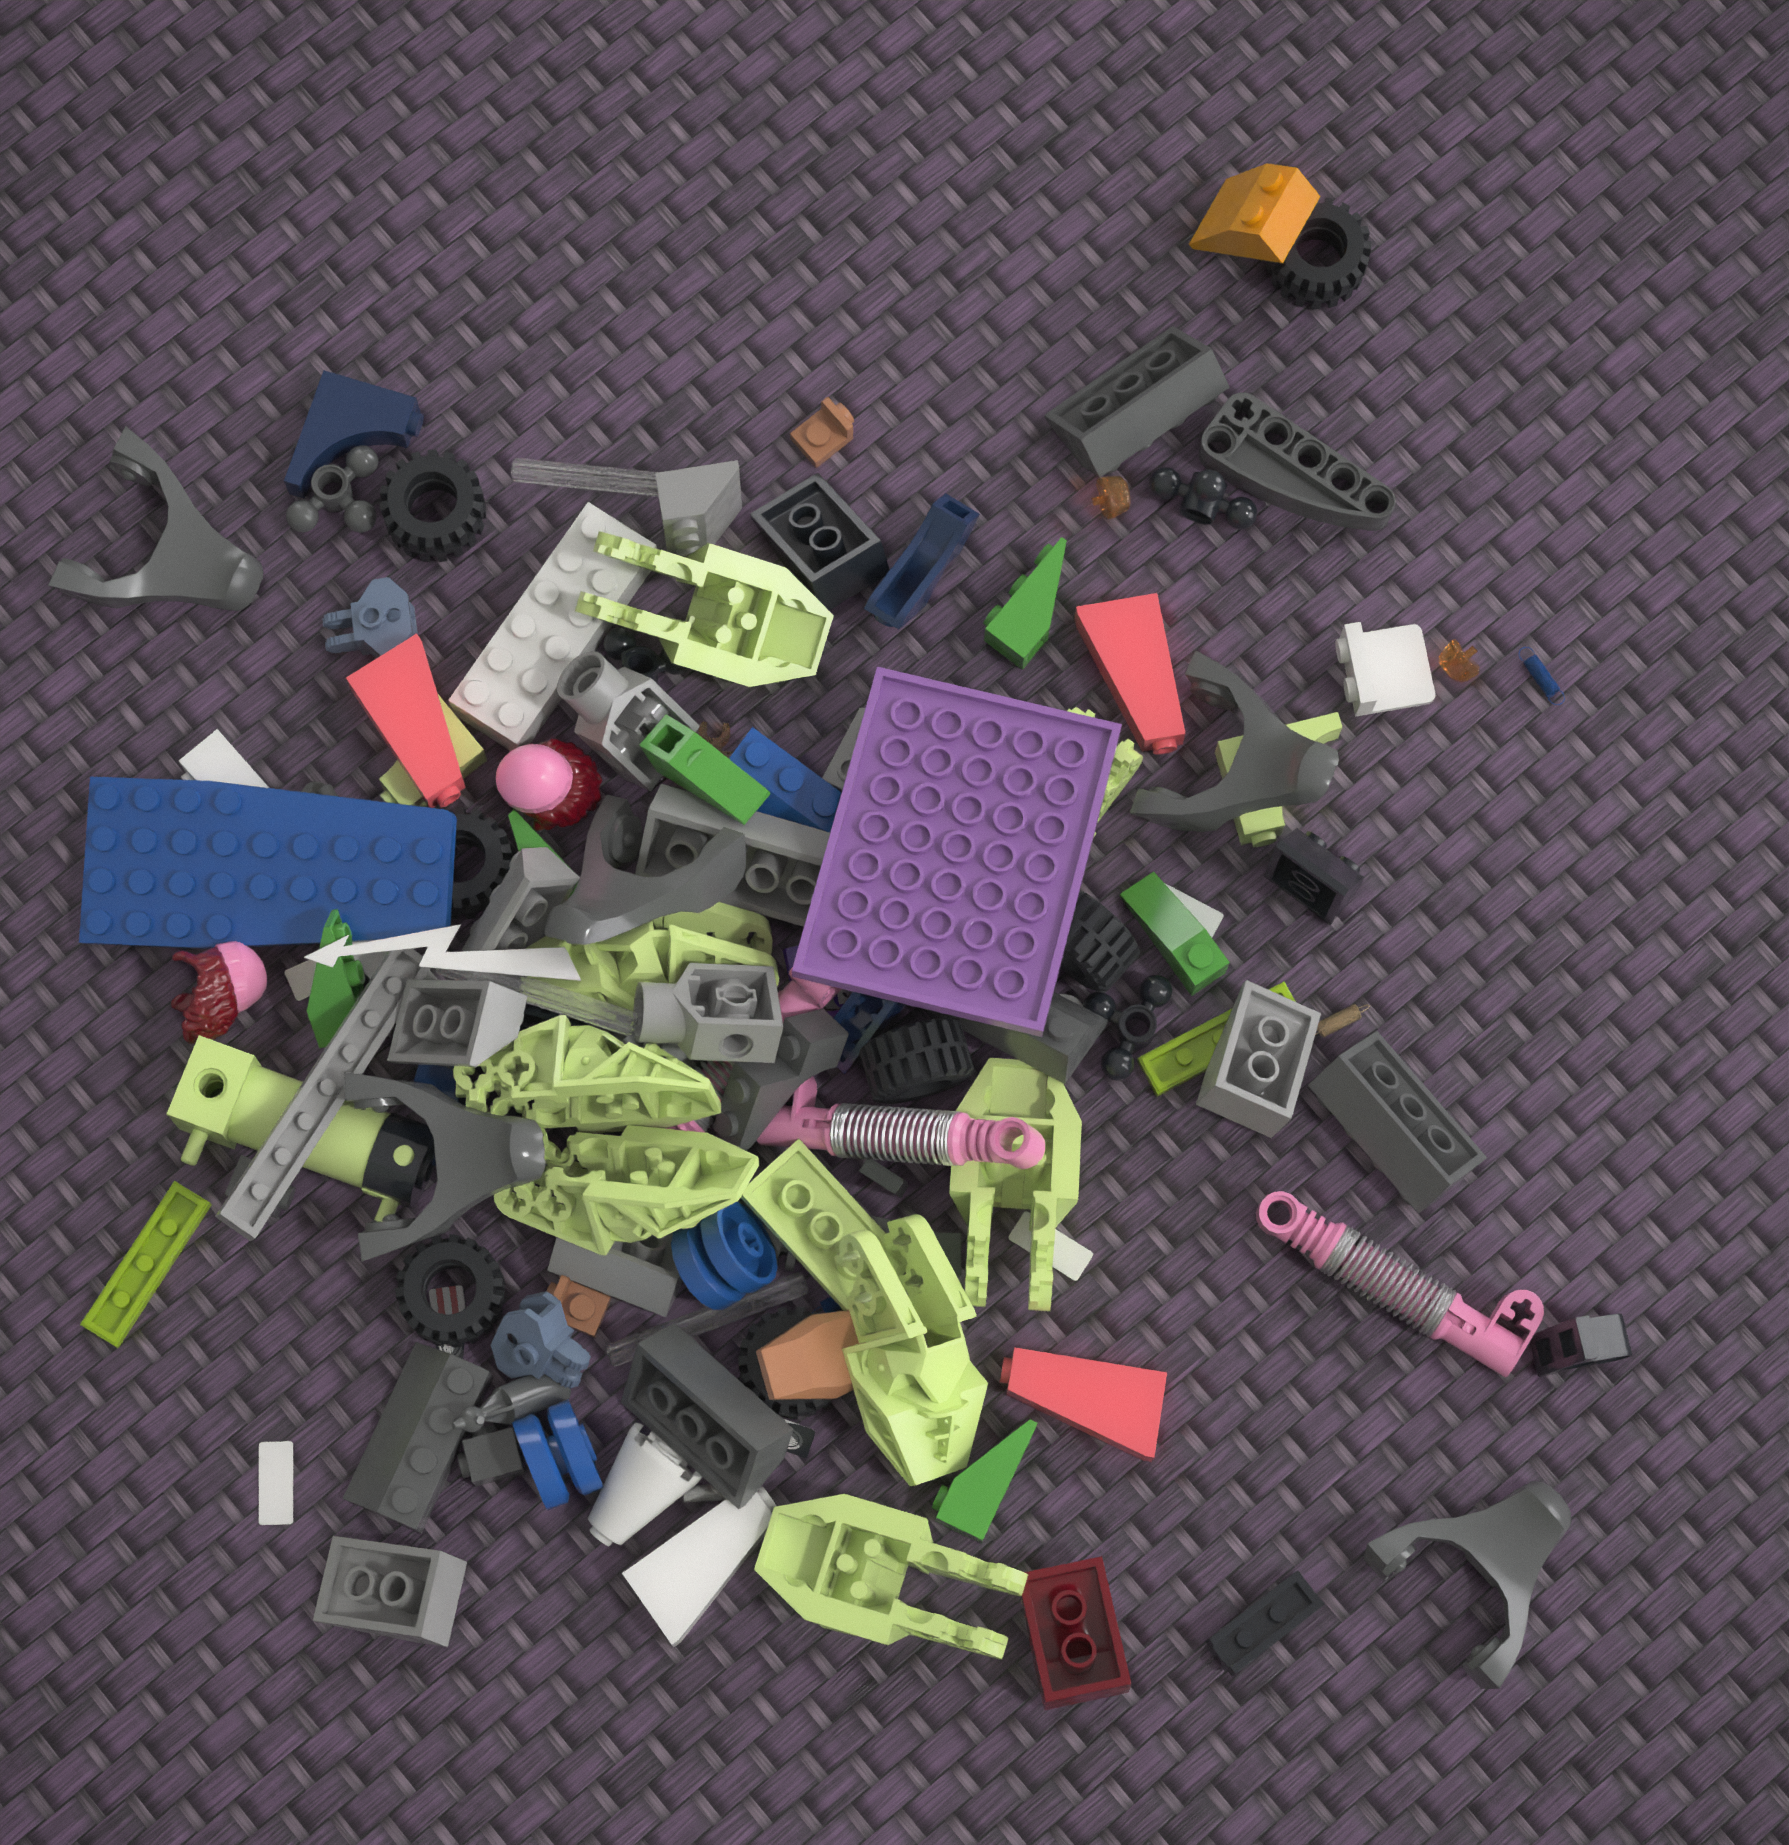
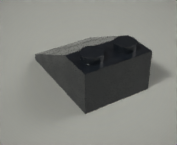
M816 473L750 513L753 522L784 567L828 610L833 609L882 579L890 571L881 540L819 473Z
M1296 828L1280 839L1275 846L1264 877L1331 925L1360 888L1364 876L1359 874L1360 868L1352 860L1345 856L1338 858L1325 849L1327 845L1319 836L1310 831L1303 833Z

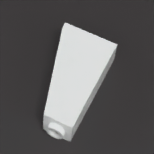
M763 1486L740 1509L734 1506L728 1499L724 1500L622 1573L673 1647L682 1642L765 1536L772 1511L776 1504Z

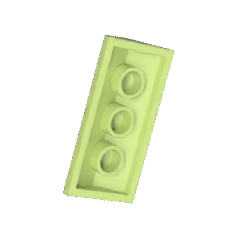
M800 1139L795 1141L747 1185L740 1197L844 1311L849 1310L846 1297L851 1296L850 1291H853V1285L857 1280L855 1274L849 1272L846 1267H842L841 1263L836 1264L834 1256L840 1254V1241L846 1234L864 1229L871 1231L879 1240L898 1278L906 1272L907 1260L905 1257H902L900 1250L891 1252L890 1248H886L883 1237L885 1232Z

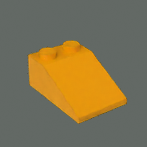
M1266 163L1225 180L1189 245L1192 249L1283 263L1318 202L1320 195L1297 167Z

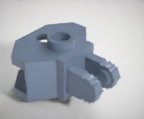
M389 577L372 580L360 600L350 603L351 609L327 613L322 618L323 627L328 630L353 627L354 633L327 638L325 642L326 651L335 654L360 650L362 655L371 654L377 659L413 635L418 634L415 608L409 602L408 594Z
M548 1291L524 1297L519 1305V1310L508 1312L503 1317L491 1343L497 1368L508 1377L517 1378L533 1375L539 1379L546 1374L556 1383H560L561 1386L569 1389L578 1387L583 1374L580 1371L587 1369L591 1356L586 1349H583L580 1344L571 1338L574 1329L567 1325L561 1301ZM507 1334H511L513 1343L510 1342Z

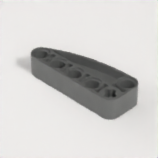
M1243 392L1232 395L1202 435L1199 447V460L1206 469L1219 472L1225 481L1260 500L1315 521L1367 531L1383 529L1391 518L1396 505V498L1388 486L1254 395ZM1243 412L1248 415V419L1244 416L1242 421L1236 419L1234 416L1235 414L1239 416L1240 413ZM1270 433H1276L1284 439V443L1280 445L1270 444L1265 439V436ZM1212 442H1221L1228 448V451L1222 454L1215 453L1209 449L1208 445ZM1310 456L1317 461L1318 465L1313 468L1304 467L1299 463L1298 458ZM1337 478L1347 480L1351 485V489L1346 491L1338 490L1331 481ZM1370 501L1379 502L1385 511L1379 514L1372 513L1366 508L1365 504Z

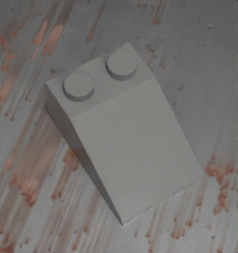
M1246 980L1240 989L1206 1069L1196 1105L1272 1138L1292 1119L1321 1013Z
M333 1536L313 1621L410 1642L448 1647L467 1562L438 1550Z

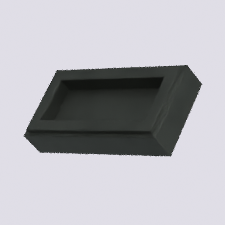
M871 1158L865 1161L859 1171L900 1198H902L909 1187L907 1185L908 1182Z

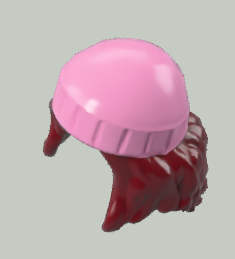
M552 738L539 744L529 743L509 752L501 760L497 768L496 785L502 798L512 808L533 818V829L535 831L550 830L555 826L566 827L577 824L581 818L586 819L588 811H594L597 807L596 804L602 800L599 789L602 777L597 772L596 763L592 761L591 756L584 754L583 749L577 747L573 742H562Z
M237 941L219 943L215 947L197 955L186 951H178L172 956L173 961L186 962L194 967L198 974L197 986L192 988V993L179 994L171 1001V1007L183 1012V1016L186 1018L181 1026L183 1029V1039L188 1044H195L199 1035L215 1040L217 1037L226 1034L229 1027L235 1022L238 1014L247 1010L258 1001L266 989L267 974L263 961L253 949L245 946L243 943Z

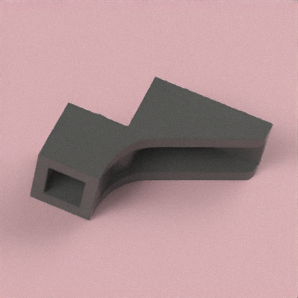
M824 1009L786 1017L783 1022V1030L775 1063L734 1062L721 1100V1113L716 1115L712 1128L726 1142L743 1150L749 1149L801 1084L817 1073L837 1067L849 1033Z

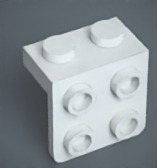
M1361 622L1344 624L1340 638L1336 639L1335 645L1338 661L1340 664L1344 663L1347 678H1344V691L1347 702L1353 703L1355 717L1427 705L1433 702L1435 690L1422 630L1418 625L1412 624L1363 633Z

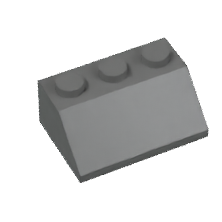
M738 460L655 473L666 549L669 553L687 557L707 543L715 545L742 509Z
M547 847L521 849L510 861V869L502 883L491 893L490 903L483 915L472 925L470 936L462 948L463 952L525 949L545 937L546 919L551 909L561 905L568 899L580 877ZM464 971V977L468 981H488L520 977V975Z
M407 979L387 1061L397 1064L477 1067L518 1038L528 996L491 981Z
M673 1232L660 1239L651 1235L645 1240L632 1243L614 1241L607 1255H599L557 1237L547 1269L549 1272L559 1276H567L571 1281L664 1317L667 1316L683 1283L672 1255L671 1241Z

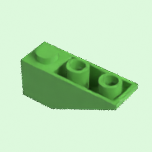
M1063 537L1059 539L1054 547L1047 544L1034 561L1037 565L1029 577L1022 574L1009 591V594L1012 596L1003 608L1000 605H996L983 623L986 626L984 641L1021 670L1026 667L1048 640L1067 540Z
M667 714L639 745L658 773L743 825L746 824L770 796V792L695 731Z
M333 909L330 912L323 928L319 949L347 935L349 936L344 946L352 945L350 927L346 922L342 923L338 909ZM353 955L338 957L333 968L318 962L316 963L307 1014L319 1048H324L328 1045L364 990V969L360 960H355Z

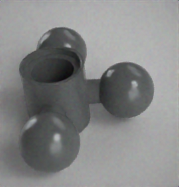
M358 445L348 452L344 469L336 465H324L318 468L311 480L315 495L309 501L297 500L288 507L286 512L288 525L297 532H308L317 525L319 520L318 511L322 508L331 513L344 510V521L349 529L358 533L369 531L376 523V510L367 501L353 500L350 482L355 477L365 478L376 471L378 467L376 452L368 446ZM336 482L342 485L341 490L334 495L322 493L324 487L329 483Z

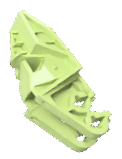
M601 531L598 532L593 552L675 578L676 581L695 585V591L685 621L656 615L582 591L580 592L575 612L658 637L671 663L748 687L816 675L834 615L787 568L707 543L687 557H682L638 544L629 539Z
M718 902L700 913L678 912L662 916L607 940L587 945L570 944L565 940L545 936L525 949L565 947L581 981L521 975L520 980L522 994L528 996L527 1002L587 1020H633L634 998L638 983H677L689 963L773 966L777 986L779 974L776 960L771 956L773 939L770 924L766 917L759 913ZM707 932H714L712 937L707 935ZM756 932L753 938H751L750 944H747L748 933Z
M559 1015L519 1031L518 1038L477 1066L481 1067L485 1074L479 1075L474 1083L467 1075H473L476 1067L454 1066L453 1069L456 1081L457 1098L466 1097V1107L504 1116L514 1106L517 1113L522 1114V1118L535 1120L541 1129L576 1126L578 1131L583 1133L621 1132L625 1130L627 1125L665 1129L721 1113V1102L710 1080L660 1048L656 1043H647L644 1049L630 1042L624 1044L610 1033L593 1026H571L566 1015ZM495 1090L500 1098L493 1100V1105H491L489 1111L486 1105V1098H489L490 1092ZM534 1100V1103H532V1109H531L530 1104L528 1103V1101Z
M989 1058L956 1111L967 1113L971 1119L1001 1121L1009 1117L1021 1119L1042 1134L1045 1141V1152L1038 1164L1027 1169L1016 1168L1011 1164L977 1162L974 1160L967 1161L963 1166H951L949 1194L968 1226L964 1291L972 1306H986L988 1255L993 1207L1030 1209L1029 1231H1031L1028 1310L1050 1311L1055 1228L1078 1202L1082 1121L1062 1082L1017 1059ZM1020 1135L1013 1141L1012 1151L1020 1148L1024 1140L1023 1135Z
M627 1125L621 1136L576 1132L575 1135L569 1136L567 1147L561 1153L560 1149L553 1142L548 1141L545 1129H541L545 1148L544 1160L548 1164L547 1166L545 1165L541 1178L494 1194V1202L497 1208L509 1218L599 1255H607L614 1241L632 1243L645 1240L651 1235L660 1239L681 1228H693L707 1216L737 1202L759 1167L758 1156L709 1133Z
M918 1214L887 1222L889 1233L883 1234L886 1248H890L891 1252L900 1250L902 1257L906 1258L908 1264L905 1267L907 1274L901 1275L898 1278L874 1233L865 1229L843 1236L839 1246L840 1254L834 1256L836 1264L841 1263L842 1267H846L849 1272L857 1276V1280L853 1285V1291H850L851 1296L846 1297V1301L859 1344L843 1348L842 1351L864 1427L869 1437L909 1486H915L967 1467L988 1382L970 1361L960 1323L961 1321L977 1317L975 1310L929 1223Z
M847 1494L774 1507L754 1568L806 1621L819 1624L824 1629L862 1637L884 1645H890L908 1635L1000 1660L1003 1658L1009 1639L1007 1636L978 1626L976 1628L965 1625L937 1613L933 1614L913 1608L898 1600L908 1566L914 1567L928 1575L933 1573L1016 1596H1022L1028 1574L1007 1565L985 1562L964 1552L934 1544L927 1518Z

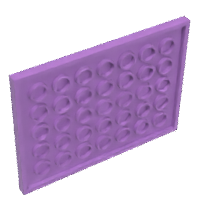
M877 667L796 953L792 977L1042 1037L1122 724Z

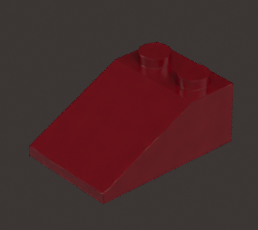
M1102 1556L1024 1572L1028 1574L1021 1599L1044 1710L1129 1693L1131 1679Z

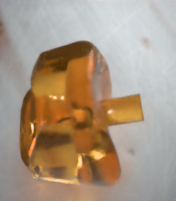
M1121 476L1100 477L1096 480V487L1100 496L1092 498V503L1094 506L1100 504V509L1106 519L1111 520L1129 509L1131 504L1130 492L1127 482Z
M1452 639L1438 656L1439 664L1453 680L1463 683L1474 678L1480 672V666L1471 659L1478 652L1473 645L1463 652L1459 642L1456 639Z

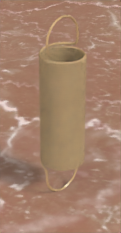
M1353 1004L1319 1021L1316 1031L1322 1037H1326L1360 1020L1361 1012L1356 1004Z

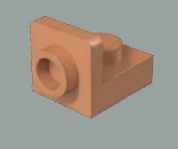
M826 397L821 401V409L792 431L790 439L814 467L817 468L853 440L852 423L854 418L842 403L835 405L829 397Z
M561 1275L558 1284L551 1282L547 1291L561 1301L569 1327L595 1338L611 1302V1297L575 1283L569 1277Z

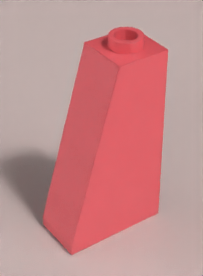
M1154 593L1077 606L1074 618L1076 628L1142 752L1153 750V754H1166L1177 750L1178 745H1183L1186 733L1158 594Z
M415 634L349 675L346 679L351 691L428 807L434 808L439 805L442 808L456 801L461 796L460 791L466 787L428 659L418 634Z
M1014 1347L1012 1358L1004 1357L1000 1383L1008 1384L1006 1395L1143 1461L1152 1462L1155 1457L1167 1372Z

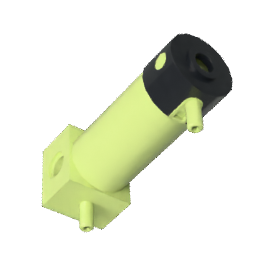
M199 1035L167 1111L168 1117L180 1130L191 1134L181 1161L195 1166L206 1140L231 1149H235L238 1143L258 1151L303 1081L262 1067L252 1054ZM223 1088L220 1095L210 1098L213 1091ZM345 1100L302 1167L359 1187L365 1194L382 1199L374 1219L382 1221L384 1216L395 1214L398 1205L412 1209L418 1203L435 1168L432 1165L433 1159H435L434 1138L427 1124L397 1113H377L372 1110V1107L366 1108V1110H361V1108L354 1109V1102Z

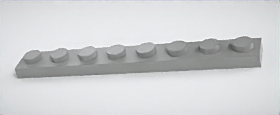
M412 948L393 950L387 953L216 1214V1218L249 1241L257 1237L346 1100L344 1072L363 1074L398 1019L407 979L424 980L431 969L430 967H419L423 958L422 955Z

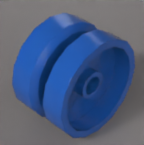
M735 1202L707 1216L693 1228H681L673 1232L671 1241L672 1255L681 1279L689 1291L702 1304L713 1310L726 1309L740 1301L746 1293H754L776 1278L777 1259L770 1237L759 1219L739 1202Z
M569 1399L548 1407L547 1418L554 1435L547 1437L539 1418L533 1414L512 1422L527 1465L547 1511L568 1503L569 1492L563 1475L567 1473L570 1474L576 1490L583 1496L604 1488L595 1465L597 1457L583 1423L579 1424Z

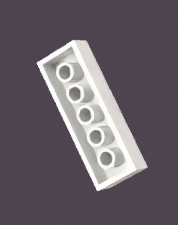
M589 502L580 512L448 700L452 712L458 718L510 751L533 741L562 699L557 692V683L565 667L579 655L595 651L614 625L613 623L575 612L580 592H586L628 605L651 572V570L593 552L599 531L629 539L630 541L657 549V546Z

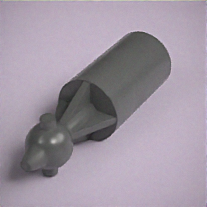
M546 1374L539 1379L533 1375H527L495 1388L493 1394L480 1408L475 1406L464 1408L460 1412L459 1418L452 1423V1428L475 1432L483 1426L484 1421L512 1424L516 1420L531 1414H537L548 1409L550 1406L570 1399L571 1389L561 1386L560 1383H556Z

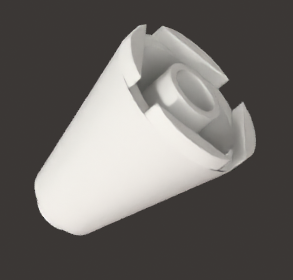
M634 1423L629 1430L603 1485L604 1488L601 1489L588 1517L589 1522L593 1525L589 1531L595 1538L607 1546H610L612 1542L622 1545L694 1487L703 1477L697 1471L692 1474L686 1468L688 1463L653 1431L648 1436L640 1433L639 1431L644 1426L640 1423Z

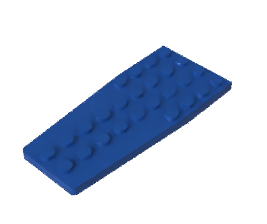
M90 777L79 943L211 949L216 944L237 941L248 947L320 944L323 928L333 909H338L342 923L346 922L349 925L352 943L370 942L450 927L457 818L454 813L444 809L216 781Z

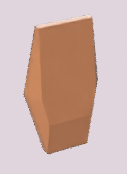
M849 1310L810 1315L756 1351L769 1400L836 1399L854 1390L842 1351L843 1348L859 1344Z

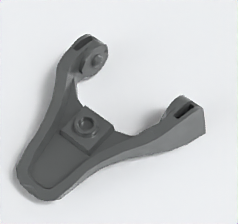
M125 426L113 449L112 457L109 461L110 468L125 480L146 486L153 484L161 488L168 505L167 525L150 561L137 573L106 582L87 565L62 558L61 562H58L48 586L56 588L73 598L116 609L154 601L194 603L231 611H240L247 607L253 601L263 579L264 571L262 564L253 556L236 547L210 526L194 507L184 488L166 462L145 441Z
M1195 650L1185 672L1186 677L1191 682L1190 691L1197 699L1219 709L1234 710L1238 706L1244 716L1243 738L1229 772L1217 786L1189 798L1162 787H1151L1149 791L1139 788L1130 814L1174 830L1207 832L1215 831L1227 821L1245 813L1279 806L1303 805L1317 802L1329 789V783L1334 776L1335 768L1339 762L1338 751L1291 730L1282 723L1268 703L1236 674Z
M606 795L595 813L587 834L582 874L576 889L564 903L551 909L546 919L544 934L547 937L565 940L570 944L587 945L607 940L662 916L678 912L700 913L707 910L734 891L743 878L746 869L745 834L723 827L711 841L704 845L700 855L694 862L663 876H638L618 870L617 868L622 863L631 862L641 848L643 830L640 819L634 816L628 799Z
M344 1072L346 1101L354 1102V1109L361 1108V1110H366V1108L372 1107L374 1112L383 1113L388 1110L389 1106L405 1104L425 1119L434 1138L437 1184L433 1199L417 1218L399 1219L395 1214H388L383 1217L382 1221L372 1220L369 1223H365V1231L358 1233L361 1261L445 1233L465 1212L488 1197L505 1189L522 1186L541 1178L546 1164L544 1160L545 1148L542 1130L535 1120L516 1116H500L466 1107V1105L442 1093L432 1084Z
M1531 1481L1511 1492L1494 1505L1481 1511L1456 1518L1432 1519L1409 1523L1367 1543L1364 1561L1382 1580H1387L1392 1572L1400 1573L1406 1568V1559L1417 1549L1414 1546L1416 1542L1430 1540L1449 1543L1465 1552L1464 1557L1492 1587H1497L1504 1603L1505 1627L1500 1639L1495 1636L1484 1646H1475L1471 1650V1658L1463 1663L1462 1668L1480 1688L1500 1689L1513 1667L1523 1644L1530 1598L1539 1571L1549 1554L1558 1545L1571 1526V1511L1561 1495L1551 1486L1543 1482Z

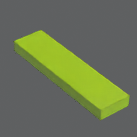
M1285 982L1269 989L1295 1001ZM1232 1009L1137 1058L1140 1068L1157 1097L1206 1072Z
M174 1181L80 1325L116 1348H119L212 1204Z

